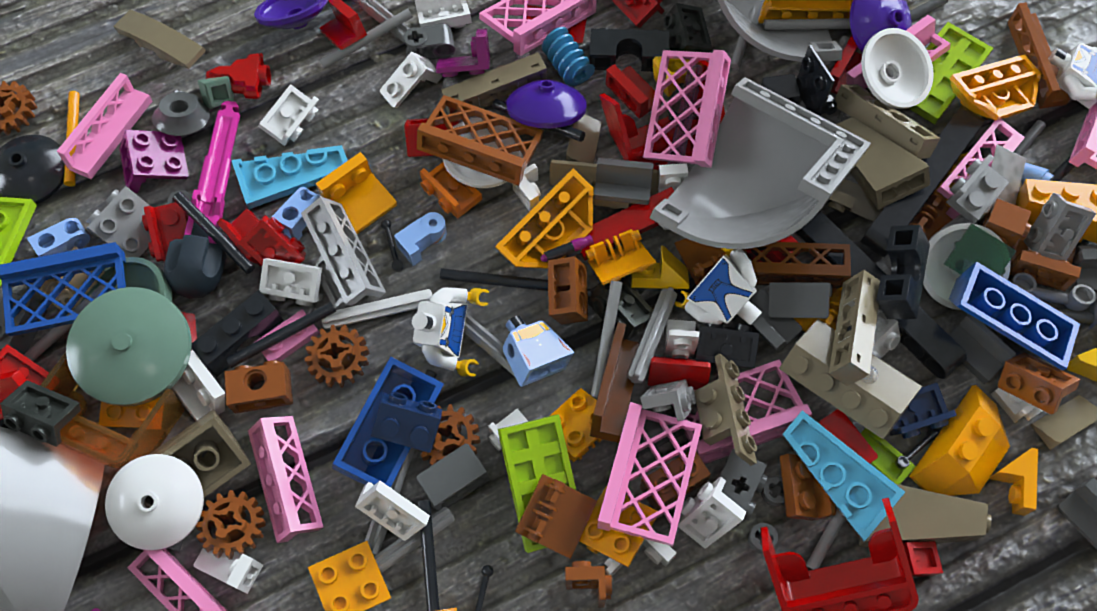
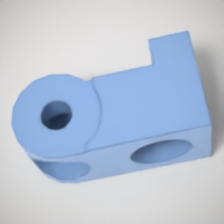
M301 187L272 217L276 218L284 226L283 232L286 235L299 240L303 236V229L307 226L301 212L320 196L305 187Z
M430 212L394 235L397 248L412 266L422 260L421 252L432 244L442 242L446 238L445 219L439 213Z
M69 218L27 239L38 257L71 251L74 246L82 249L89 243L90 236L78 219Z

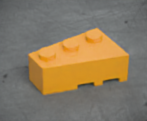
M1025 179L1018 192L1015 204L1018 207L1031 211L1027 222L1031 224V227L1052 193L1060 194L1066 201L1091 208L1097 213V185ZM1097 214L1079 242L1084 239L1097 243Z

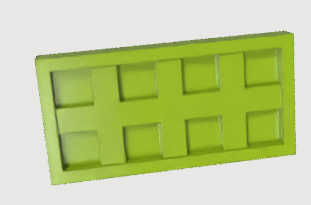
M947 22L937 34L951 43L950 50L932 62L933 83L931 90L921 103L908 108L933 124L937 123L957 97L953 93L949 78L953 74L981 67L993 50L991 46L950 22ZM931 42L926 50H935L938 46Z
M552 415L497 429L518 523L542 474L561 481L566 486L576 490L559 415ZM522 536L524 549L527 553L547 548Z

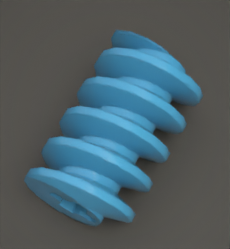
M558 27L546 36L542 44V51L547 55V58L553 64V67L558 70V74L567 85L577 86L587 81L595 71L594 65L590 64L588 57L584 56L583 50L579 49L578 43L574 42L573 36L568 34L566 27Z

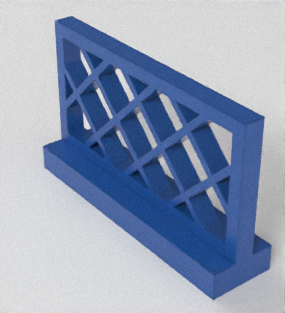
M116 242L0 264L6 334L10 337L73 324L79 314L71 309L81 297L90 302L94 300L86 295L85 292L95 280L105 286L97 297L115 290L116 284L118 289L126 288L123 265L126 263L124 251ZM115 266L116 274L109 283L98 278L105 268ZM85 273L89 277L79 289L69 284L76 274ZM46 280H57L59 282L49 295L39 290ZM19 285L29 287V290L19 301L12 298V287ZM65 287H68L76 293L64 306L55 299ZM37 292L46 299L34 312L25 305ZM51 303L62 308L54 319L46 320L41 316ZM22 308L32 314L24 325L15 326L14 318Z

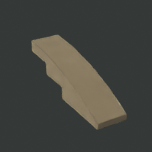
M131 9L113 26L120 35L134 39L140 47L154 51L160 59L188 69L206 51L204 47L178 31Z

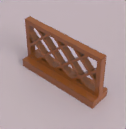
M443 95L427 122L421 123L417 129V150L519 186L523 179L524 171L543 137L544 130L521 124L514 119ZM448 106L456 109L458 112L446 115L444 108ZM476 116L482 118L483 121L471 124L468 118ZM463 120L465 126L453 128L450 123ZM445 124L447 130H442L433 126ZM502 125L507 127L508 130L497 133L494 126ZM487 128L491 134L479 137L476 131ZM470 133L473 139H467L459 135ZM527 134L534 138L533 140L522 142L519 135ZM513 137L516 144L504 146L501 140ZM495 142L498 148L495 149L484 144ZM521 151L524 157L521 158L509 153Z

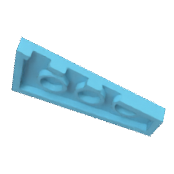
M342 145L310 149L302 154L288 152L282 153L280 157L267 158L265 155L254 157V160L242 162L241 159L231 161L245 203L251 209L293 194L301 187L310 188L315 186V183L348 160Z
M803 410L782 434L863 542L866 541L886 516L882 499L889 498L893 508L905 493L903 489Z

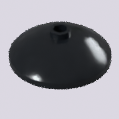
M25 135L4 144L0 148V197L32 199L35 204H38L55 194L64 183L65 163L57 153L60 145L53 139L43 135Z

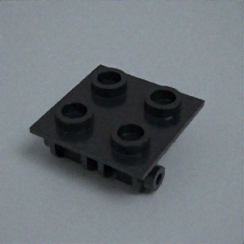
M809 45L796 78L800 98L807 110L820 117L824 113L831 115L837 111V102L830 95L835 80L812 45Z

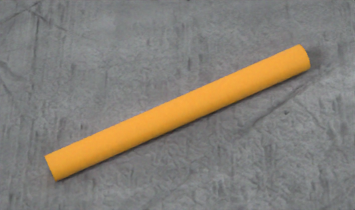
M70 91L68 93L66 139L78 126L80 94L77 91ZM76 145L69 152L70 156L75 152ZM65 165L64 185L69 187L75 186L76 173L70 171Z

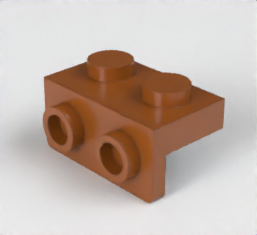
M590 561L572 562V567H565L566 590L597 589L598 608H605L606 600L611 599L612 577L611 575H605V566H591Z

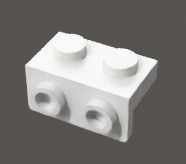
M414 0L420 27L444 23L453 28H462L466 24L472 23L466 0Z
M290 84L259 123L258 127L284 146L289 140L295 142L303 131L300 127L305 120L310 122L318 112L315 106L319 99L314 96L311 100Z

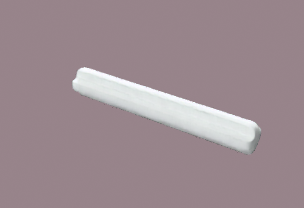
M430 289L339 309L321 321L324 329H330L331 325L340 327L418 309L420 301H429L432 292Z

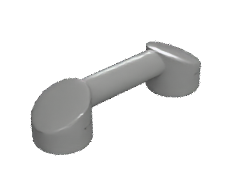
M1018 273L1011 280V283L1036 298L1064 304L1072 311L1085 310L1096 300L1095 291L1084 284L1076 285L1067 294L1037 288L1036 280L1028 273Z

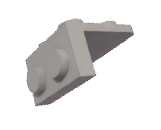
M125 186L120 192L116 189L105 200L108 205L102 212L97 209L87 219L86 222L90 225L86 231L95 238L98 236L107 244L116 242L124 251L125 258L140 257L149 247L148 243L151 242L150 233L145 230L142 222V215H145L144 207L150 205Z

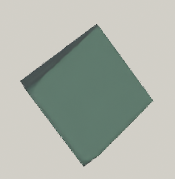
M228 76L198 80L203 103L208 108L219 107L225 101L235 102Z

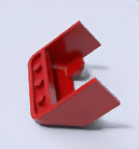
M700 60L694 65L697 77L708 70L709 62ZM698 85L686 95L694 104L703 97L704 90ZM605 93L599 95L609 133L624 160L653 163L654 170H659V165L678 163L643 158L649 124L637 129L635 121L630 116L622 114L620 104ZM684 97L681 98L683 111L678 112L679 115L691 107ZM724 105L722 107L720 123L725 116ZM668 117L658 120V124L662 129L671 122ZM698 120L681 121L688 131L698 124ZM677 124L666 135L673 144L685 135V132ZM663 136L654 143L652 153H662L669 147ZM688 139L676 149L682 156H692L694 144Z
M884 498L882 501L890 528L877 531L870 537L868 547L871 557L808 571L805 560L798 553L784 552L776 554L768 527L761 528L763 554L782 611H912L916 608L919 597L889 498Z

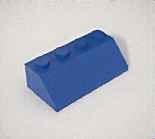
M975 262L956 279L949 300L956 307L1062 371L1067 369L1080 323L978 262Z
M390 356L336 456L332 469L365 485L368 482L375 485L381 481L391 487L411 447L371 437L383 393L397 392L407 396L408 400L419 403L420 401L434 403L444 383Z

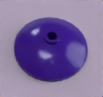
M265 0L257 7L254 16L259 24L269 28L301 29L318 16L327 5L328 0Z
M905 0L852 1L850 28L854 41L862 53L869 39L878 32L888 28H898L906 31L912 26L910 10Z
M538 80L523 85L512 92L506 101V109L511 118L521 124L536 128H558L573 124L585 115L587 106L586 99L578 90L554 80Z

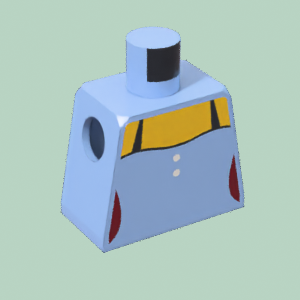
M514 316L507 321L506 327L510 333L503 345V353L521 387L566 369L574 352L544 321L526 325L520 316Z

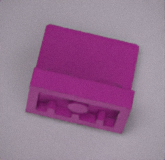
M487 28L477 29L476 36L472 37V56L440 58L436 65V73H442L443 77L457 76L458 72L469 71L471 75L485 73L484 69H489L490 66Z
M125 130L119 151L125 185L131 191L138 193L141 184L146 182V178H188L189 173L181 136L169 135L161 131Z

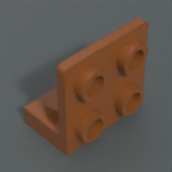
M1020 239L1017 248L1011 255L1009 275L1015 276L1018 273H1028L1034 277L1036 283L1065 292L1080 277L1081 267L1072 265L1075 248L1067 261L1055 260L1032 251L1024 243V240Z

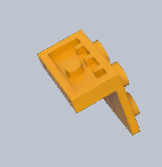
M361 152L315 183L321 197L342 204L356 234L397 206L395 198L372 174L369 163Z

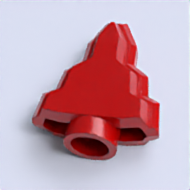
M254 53L248 54L244 59L235 60L231 65L218 66L207 71L205 78L228 76L233 93L244 94L245 98L259 99L262 95L263 86L271 85V70L269 65H264L263 54Z

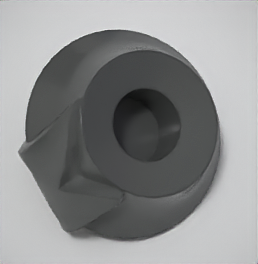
M176 90L161 99L159 106L153 113L152 122L159 131L165 134L184 136L202 129L209 121L210 111L198 96Z

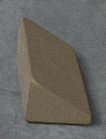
M585 114L580 120L573 123L572 126L584 131L585 138L582 142L569 139L566 161L594 164L602 122Z
M1078 395L1058 407L1056 413L1045 415L1031 424V426L1051 450L1096 422L1097 407Z

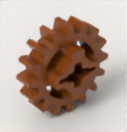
M2 81L0 87V134L3 131L7 136L10 135L12 129L20 132L22 124L29 126L30 124L27 119L35 118V114L31 110L37 109V105L34 103L35 97L23 84L19 86L16 81H13L10 86L6 81Z
M331 325L330 332L328 333L324 329H320V338L311 337L314 346H306V351L311 355L304 358L307 365L310 366L308 371L312 376L316 375L315 379L320 384L326 379V384L330 388H332L334 382H338L339 386L343 388L344 381L347 379L352 384L355 383L353 377L355 374L364 375L361 366H369V361L364 356L369 355L370 351L365 346L366 341L364 337H359V333L355 328L349 332L346 325H343L340 330H337L335 325ZM342 340L348 341L350 343L344 344ZM321 366L331 368L333 372H328L322 369Z
M452 404L448 405L447 411L442 410L441 421H447L439 424L433 451L431 450V453L423 451L420 455L423 461L430 459V465L432 466L464 444H469L476 455L477 449L473 444L481 443L480 436L474 435L480 430L478 424H472L474 422L473 415L470 414L464 417L465 410L463 407L454 412ZM462 425L467 430V439L460 435ZM452 433L454 439L447 438L444 442L442 436L448 437Z
M229 490L227 498H223L218 493L216 494L217 502L213 503L209 500L205 502L209 509L207 512L202 511L200 517L203 521L198 522L195 527L198 531H201L196 537L200 543H204L202 547L207 552L213 550L216 558H220L225 552L226 557L232 560L234 552L238 551L242 555V553L245 554L244 548L247 546L252 549L256 548L253 540L255 538H263L264 535L259 528L265 527L266 522L264 518H260L265 513L261 506L257 507L258 502L254 497L248 500L247 494L243 491L236 497L233 490ZM246 510L250 513L251 524L244 520ZM211 526L217 529L215 533L216 539L212 537Z

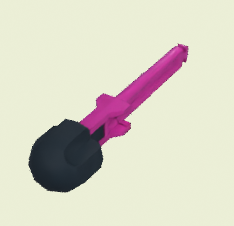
M233 101L223 102L221 110L217 111L208 154L204 158L198 188L193 191L191 200L218 229H220V226L217 224V221L223 218L224 197L232 165V151L240 120L239 106ZM188 216L183 239H175L169 243L164 264V276L169 286L177 295L188 299L203 298L214 291L219 284L223 274L226 253Z

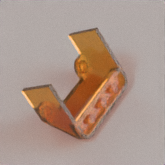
M66 352L40 385L80 403L81 411L60 430L62 441L60 444L111 468L123 467L130 461L149 455L159 448L184 412V408L174 392L166 388L140 428L135 430L130 438L84 418L83 415L87 410L88 404L83 395L75 392L79 385L69 370Z

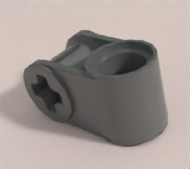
M442 23L419 28L413 27L404 34L407 56L411 52L417 54L416 48H419L420 56L429 60L449 58L455 53L452 30L447 24ZM414 35H416L417 38L416 42H414Z

